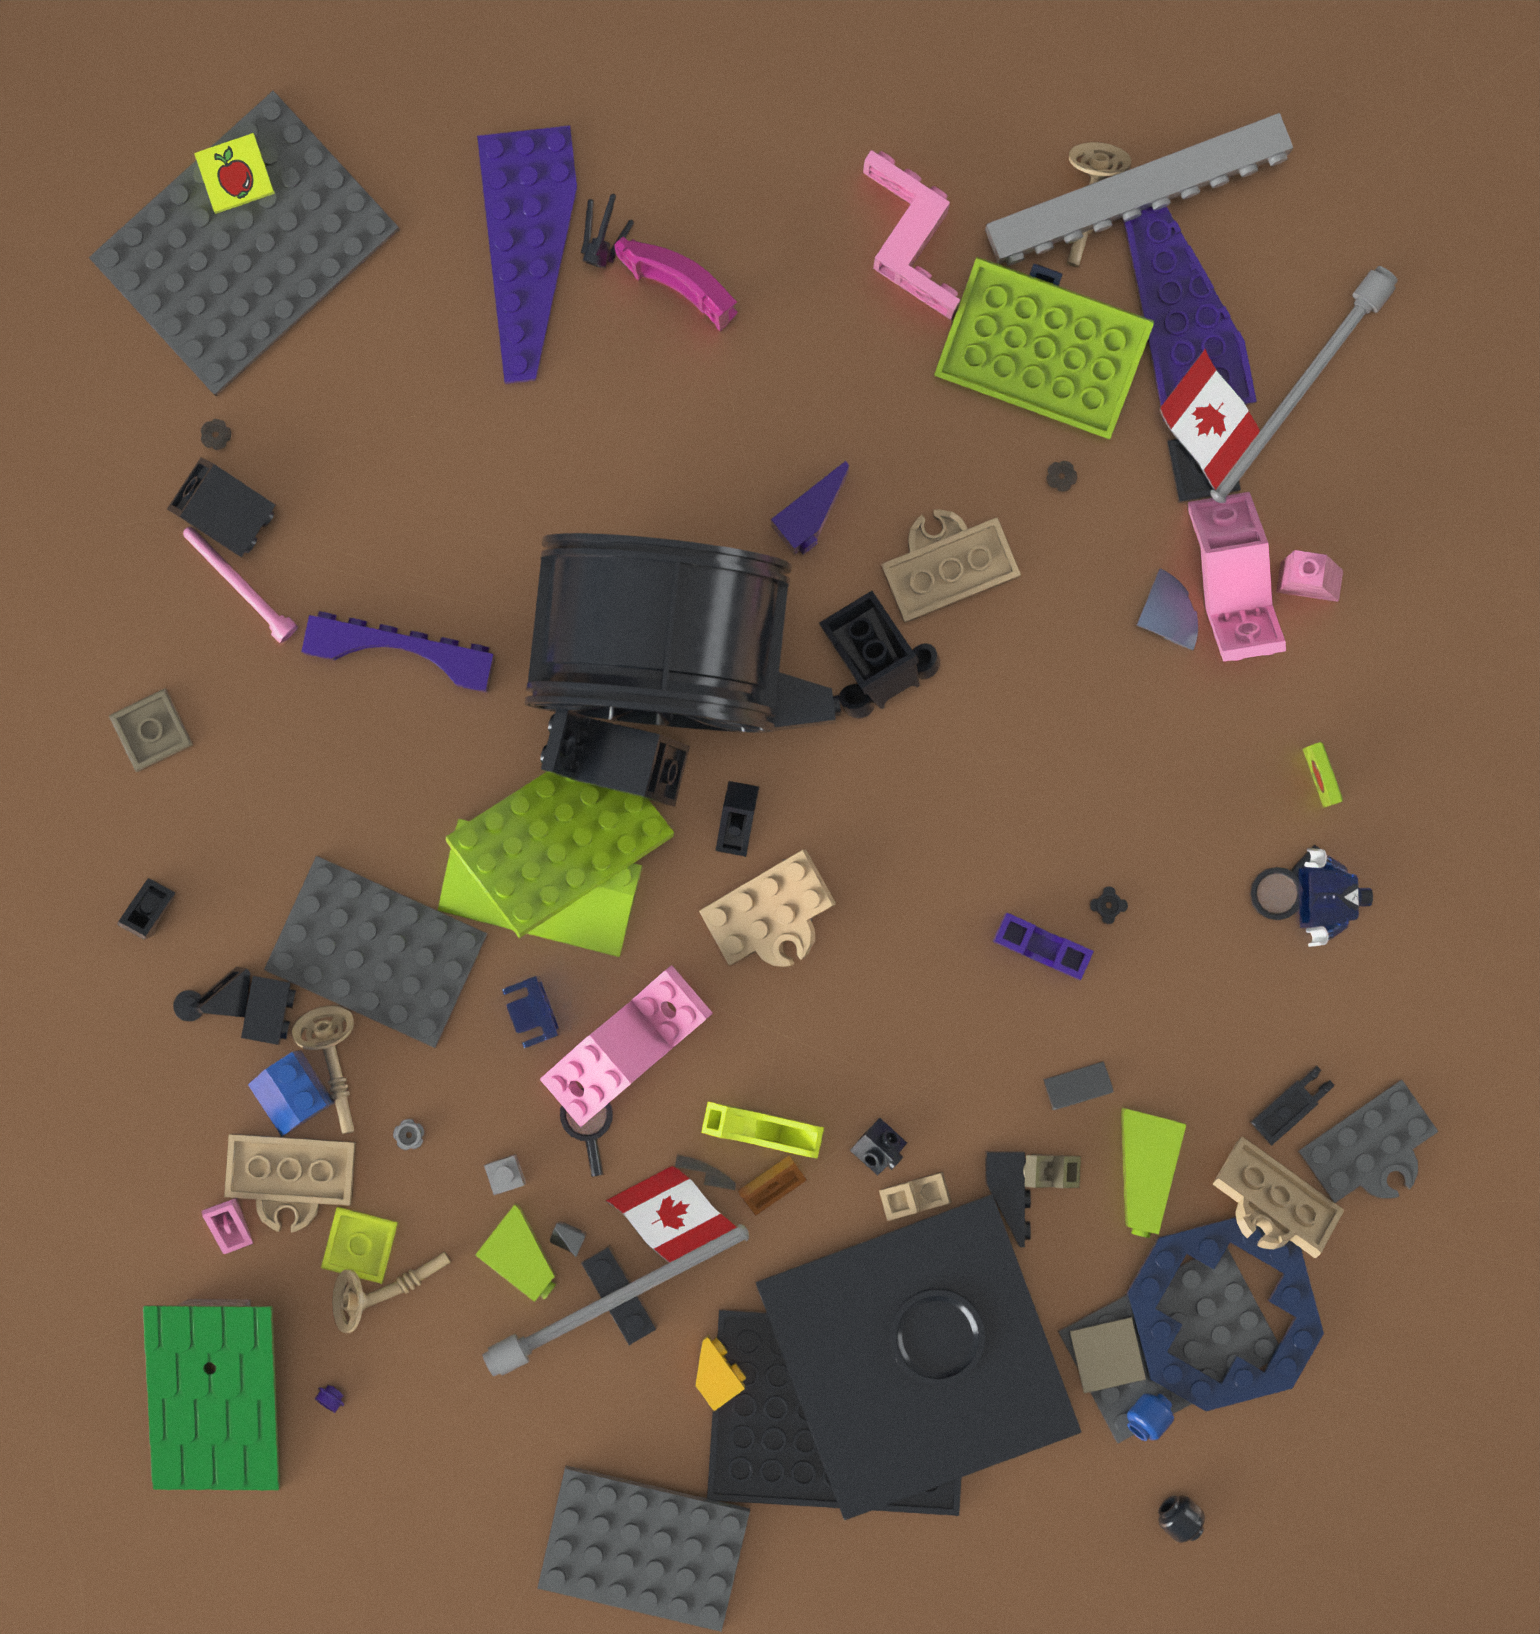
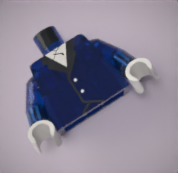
M1307 848V852L1311 854L1310 862H1305V867L1310 868H1299L1300 928H1306V933L1311 932L1312 942L1308 943V945L1313 947L1325 945L1328 940H1332L1346 930L1349 926V921L1357 920L1359 917V907H1370L1372 905L1373 892L1371 888H1358L1357 875L1348 873L1347 867L1330 855H1327L1325 850Z

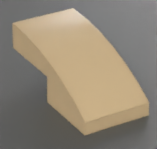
M943 1172L879 1190L887 1221L952 1202Z

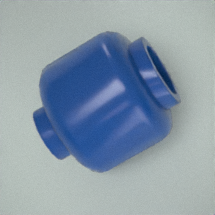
M1147 1393L1143 1394L1127 1413L1128 1428L1143 1441L1148 1439L1158 1440L1174 1421V1415L1170 1410L1172 1407L1171 1402L1162 1394H1157L1156 1396Z

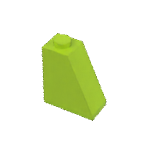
M515 1204L475 1256L535 1302L539 1296L545 1299L556 1286L551 1281L556 1273L522 1208Z

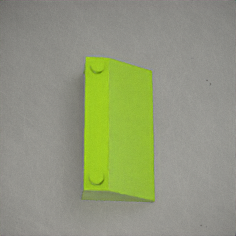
M458 819L456 830L469 821ZM450 849L437 911L512 930L454 851ZM633 863L527 934L620 957L643 866Z

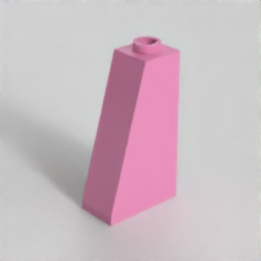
M1294 550L1280 563L1276 592L1338 602L1343 570L1327 555Z

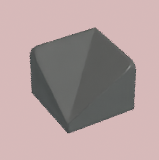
M558 1221L551 1235L550 1242L571 1252L576 1257L587 1234L565 1222Z

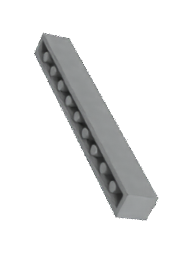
M1278 113L986 224L985 232L997 263L1002 264L1006 262L1007 266H1011L1025 259L1024 255L1033 251L1040 255L1054 248L1053 244L1065 240L1066 244L1075 242L1083 238L1082 233L1094 229L1095 233L1104 231L1113 226V221L1123 218L1124 222L1133 220L1142 215V210L1152 207L1154 211L1162 209L1171 204V199L1182 196V199L1191 198L1200 193V188L1211 184L1212 188L1220 187L1229 182L1228 177L1239 173L1241 177L1249 176L1259 170L1257 166L1268 162L1270 166L1278 165L1288 159L1287 155L1291 153L1293 145L1281 114Z

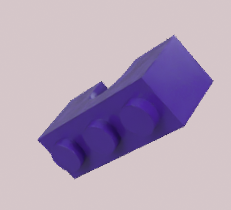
M1009 913L1004 914L992 941L1078 980L1082 979L1094 952Z

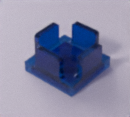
M540 976L529 978L502 989L503 995L523 988H527L529 993L527 997L507 1004V1009L516 1032L522 1033L539 1026L542 1027L544 1032L541 1036L522 1042L523 1048L562 1035Z

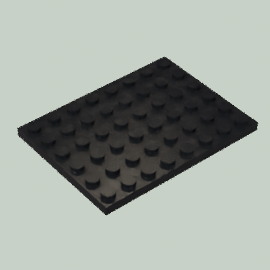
M719 1309L717 1338L728 1352L724 1357L731 1366L736 1363L746 1376V1379L742 1381L745 1389L712 1413L707 1499L839 1508L767 1312ZM962 1477L873 1511L959 1516Z

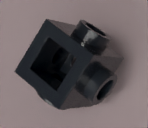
M879 1117L850 1151L878 1176L886 1167L892 1170L902 1160L904 1156L900 1152L907 1142Z

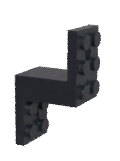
M556 707L555 714L551 716L548 724L550 732L548 743L541 752V770L574 781L641 796L675 807L690 746L660 734L592 719L571 710Z

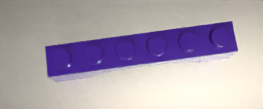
M318 611V616L309 615L301 651L304 654L336 661L347 654L368 648L388 647L403 649L419 654L435 663L458 687L488 693L496 657L494 654L489 653L490 647L478 644H471L470 649L459 647L458 640L441 637L440 642L428 640V634L410 631L409 636L397 633L398 628L383 624L379 625V629L366 627L367 621L349 618L348 623L336 621L337 615Z

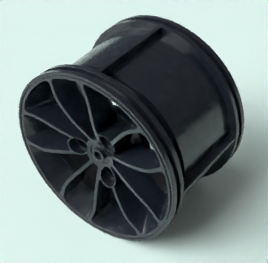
M562 533L543 537L542 546L547 549L541 551L540 557L541 564L528 683L526 690L531 692L532 696L525 697L526 706L555 712L556 707L590 718L656 726L726 732H774L775 724L769 722V718L776 717L775 705L787 592L790 586V578L785 576V574L791 572V563L777 557L752 551L662 538L593 533Z

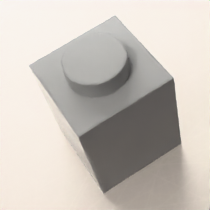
M517 1154L484 1165L493 1195L526 1184Z

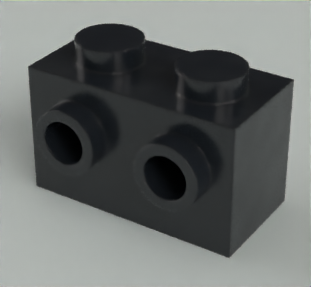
M253 976L241 1038L280 1045L281 1039H287L290 1021L284 1019L286 1009L293 1008L296 990L290 989V982Z

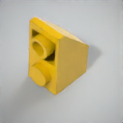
M707 1335L702 1341L695 1386L713 1411H715L745 1389L742 1381L746 1379V1376L736 1363L732 1366L724 1357L728 1352L717 1337L712 1340Z

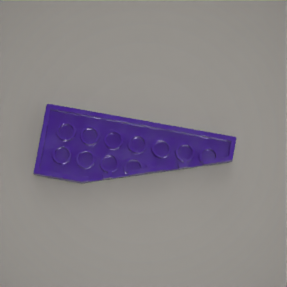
M570 125L477 136L505 384L537 380L545 335L551 315V307L577 194Z
M1167 206L1155 211L1152 207L1142 210L1141 216L1124 222L1142 316L1154 320L1147 341L1160 406H1162L1204 349H1206L1217 372L1241 398L1244 404L1256 403L1257 400L1245 340L1232 322L1229 312L1220 301L1213 284L1194 251L1185 240L1178 223L1173 219Z

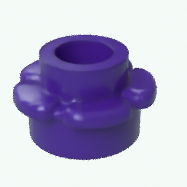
M330 1385L325 1389L322 1387L318 1388L319 1393L315 1400L333 1413H336L340 1406H344V1402L341 1401L344 1395Z

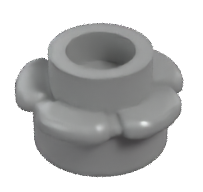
M406 1119L401 1121L399 1126L395 1127L393 1137L397 1141L399 1148L403 1150L417 1149L423 1143L424 1129L421 1124H416L414 1120ZM407 1132L412 1133L411 1138L406 1137Z

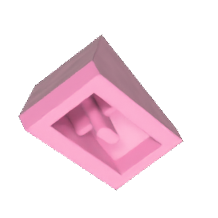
M238 1198L201 1211L223 1254L253 1244Z

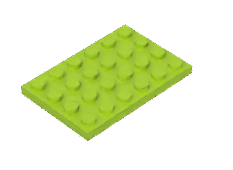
M976 257L934 376L1111 439L1152 330L1154 320Z
M545 772L447 835L446 842L518 938H521L673 838L674 831L647 798L574 781Z

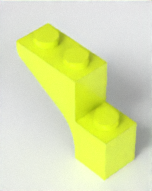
M708 1102L701 1133L818 1159L824 1127L739 1107Z

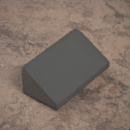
M1104 1061L1043 1079L1052 1110L1114 1092Z

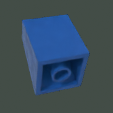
M302 1050L289 1053L266 1068L248 1084L281 1137L335 1103Z

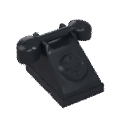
M873 591L868 592L819 622L823 632L858 683L847 685L839 693V700L845 713L853 718L867 717L874 710L875 704L880 709L885 708L884 705L889 699L911 686L918 688L920 686L919 679H928L934 676L940 667L939 655L931 644L924 643L916 646L913 650L911 649Z

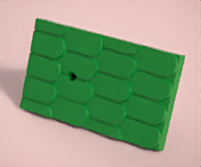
M187 1299L178 1305H144V1349L146 1355L149 1443L153 1490H279L273 1306H251V1299ZM209 1362L216 1366V1371L210 1367Z

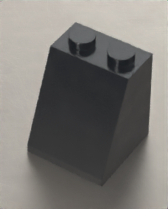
M200 457L167 510L242 557L244 553H249L257 542L255 536L261 527H266L274 516V511L272 510L276 505L217 465Z
M779 672L775 705L776 717L769 718V722L775 724L774 731L835 724V716H841L839 695L833 696L832 688Z

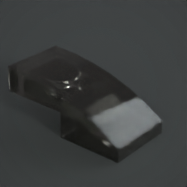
M677 1154L675 1167L706 1172L704 1185L735 1190L736 1181L721 1169L701 1159L685 1154Z

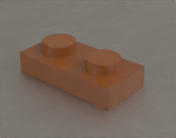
M789 1155L749 1182L738 1192L756 1216L807 1181V1179Z

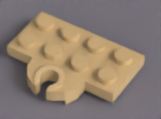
M940 509L933 510L934 518L942 524V531L937 535H929L925 531V518L923 515L917 518L909 532L908 546L910 553L881 564L904 623L1021 576L997 517L968 529L963 519L954 512Z
M804 849L711 903L699 912L729 966L756 951L763 961L773 966L787 967L794 965L791 957L784 953V943L787 940L792 941L797 947V956L801 960L804 959L815 943V929L811 919L836 905V902L807 850Z
M229 1134L224 1197L256 1199V1209L262 1223L264 1222L277 1232H280L282 1227L278 1217L280 1210L290 1208L295 1213V1221L290 1226L291 1233L297 1232L311 1223L317 1215L319 1204L351 1205L356 1142Z
M1241 1137L1236 1142L1213 1182L1214 1186L1238 1202L1236 1209L1237 1224L1246 1238L1256 1230V1225L1263 1229L1265 1235L1258 1241L1257 1246L1265 1249L1274 1250L1281 1248L1291 1240L1311 1256L1317 1258L1322 1253L1344 1212V1209L1244 1137Z

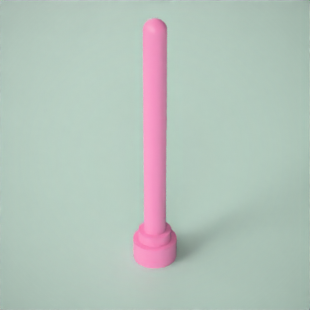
M187 527L184 530V537L270 624L271 635L280 644L285 642L297 630L298 626L290 617L279 616L194 528Z

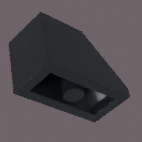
M733 781L728 782L715 851L746 857L759 786Z

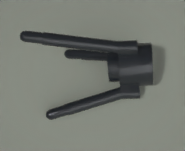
M615 194L610 195L598 237L592 238V241L593 199H589L587 204L584 243L580 253L584 254L583 262L600 268H606L608 262L613 263L616 256L615 246L613 245L610 250V243L604 241L614 208ZM633 220L628 221L615 243L622 237H627L634 225Z

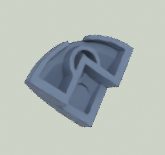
M1159 569L1137 626L1161 635L1164 639L1194 650L1198 636L1197 611L1193 609L1186 588L1170 573Z

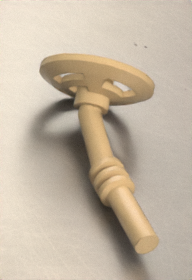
M1098 142L1082 143L1074 146L1069 152L1070 163L1075 168L1091 176L1089 185L1103 180L1106 176H1114L1125 172L1131 166L1129 154L1121 148L1110 144ZM1083 155L1084 157L1081 158V162H1077V158ZM1122 164V167L1117 170L1118 165ZM1093 229L1082 233L1083 238L1073 242L1067 264L1079 267L1088 234H1091Z
M323 1006L301 1016L293 1026L292 1036L295 1043L304 1049L324 1050L331 1079L328 1081V1085L332 1086L330 1092L334 1094L331 1095V1099H335L342 1134L354 1132L347 1099L350 1093L346 1091L348 1085L344 1083L347 1079L342 1075L335 1045L343 1041L351 1033L354 1027V1019L351 1012L346 1008ZM324 1017H333L332 1021L322 1020L316 1024L314 1023V1021ZM343 1021H345V1022L347 1023V1026H346V1029H345L344 1032H343V1026H342V1022H343ZM304 1030H307V1041L302 1040V1033ZM313 1033H315L316 1038L312 1039Z
M443 1252L418 1269H410L409 1274H403V1278L397 1277V1282L369 1294L363 1292L360 1279L355 1271L343 1270L335 1282L332 1300L333 1315L338 1329L343 1333L353 1332L359 1324L362 1311L403 1292L407 1294L409 1293V1288L411 1290L415 1289V1285L420 1286L422 1280L451 1263L447 1254ZM344 1310L350 1316L349 1322L345 1318Z

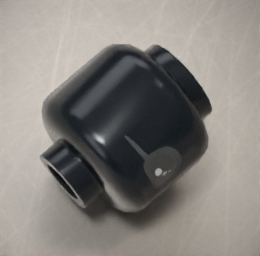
M1173 1495L1161 1504L1158 1511V1522L1160 1527L1171 1538L1179 1543H1183L1189 1540L1194 1541L1202 1535L1205 1514L1188 1496Z

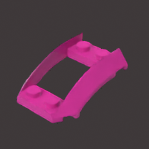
M622 237L614 244L617 257L633 272L634 277L638 281L642 277H646L675 289L690 300L703 314L705 313L720 332L737 315L738 312L733 307L737 301L707 270L691 259L656 245L636 242L634 239L628 241L625 237Z

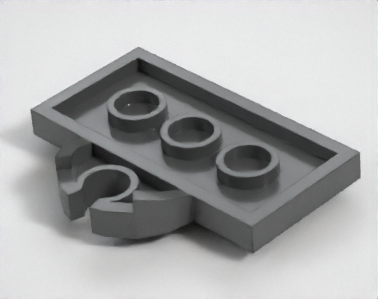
M1400 1080L1301 1148L1298 1152L1334 1203L1359 1186L1368 1194L1377 1198L1399 1197V1193L1388 1186V1175L1393 1171L1400 1172L1404 1177V1186L1411 1189L1418 1175V1160L1413 1149L1439 1131L1403 1080Z

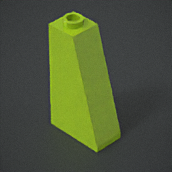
M1122 1107L1121 1127L1125 1225L1132 1228L1131 1234L1150 1238L1151 1233L1159 1235L1186 1124Z

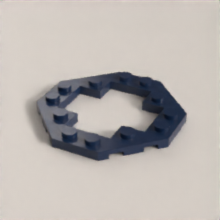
M1236 1216L1158 1237L1127 1290L1150 1379L1204 1411L1293 1389L1324 1335L1301 1248L1290 1240L1283 1247L1274 1250L1261 1248L1257 1245L1258 1241L1265 1235L1263 1229L1256 1225V1230L1246 1238L1237 1224ZM1229 1243H1232L1283 1273L1268 1301L1295 1317L1264 1371L1235 1356L1220 1383L1167 1352L1183 1324L1157 1310L1156 1307L1186 1254L1215 1269Z

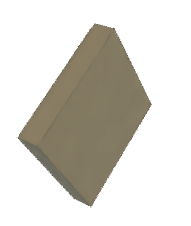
M165 688L109 715L135 772H139L193 746L189 734Z
M1132 1317L1069 1330L1084 1393L1146 1380Z

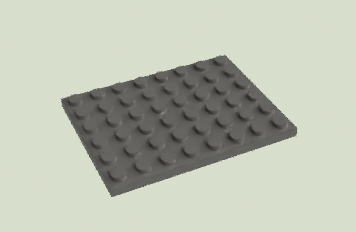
M274 91L267 95L211 147L254 133L275 194L215 214L196 160L89 257L215 396L224 390L400 230L395 222Z

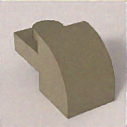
M1055 1154L1026 1155V1163L1023 1169L1025 1187L1079 1188L1081 1156Z

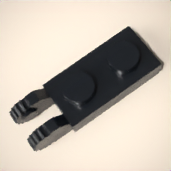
M1317 1065L1302 1076L1299 1081L1295 1080L1250 1121L1271 1146L1318 1105V1101L1334 1087L1331 1080H1328L1321 1084L1312 1096L1304 1088L1309 1082L1319 1076L1321 1069Z

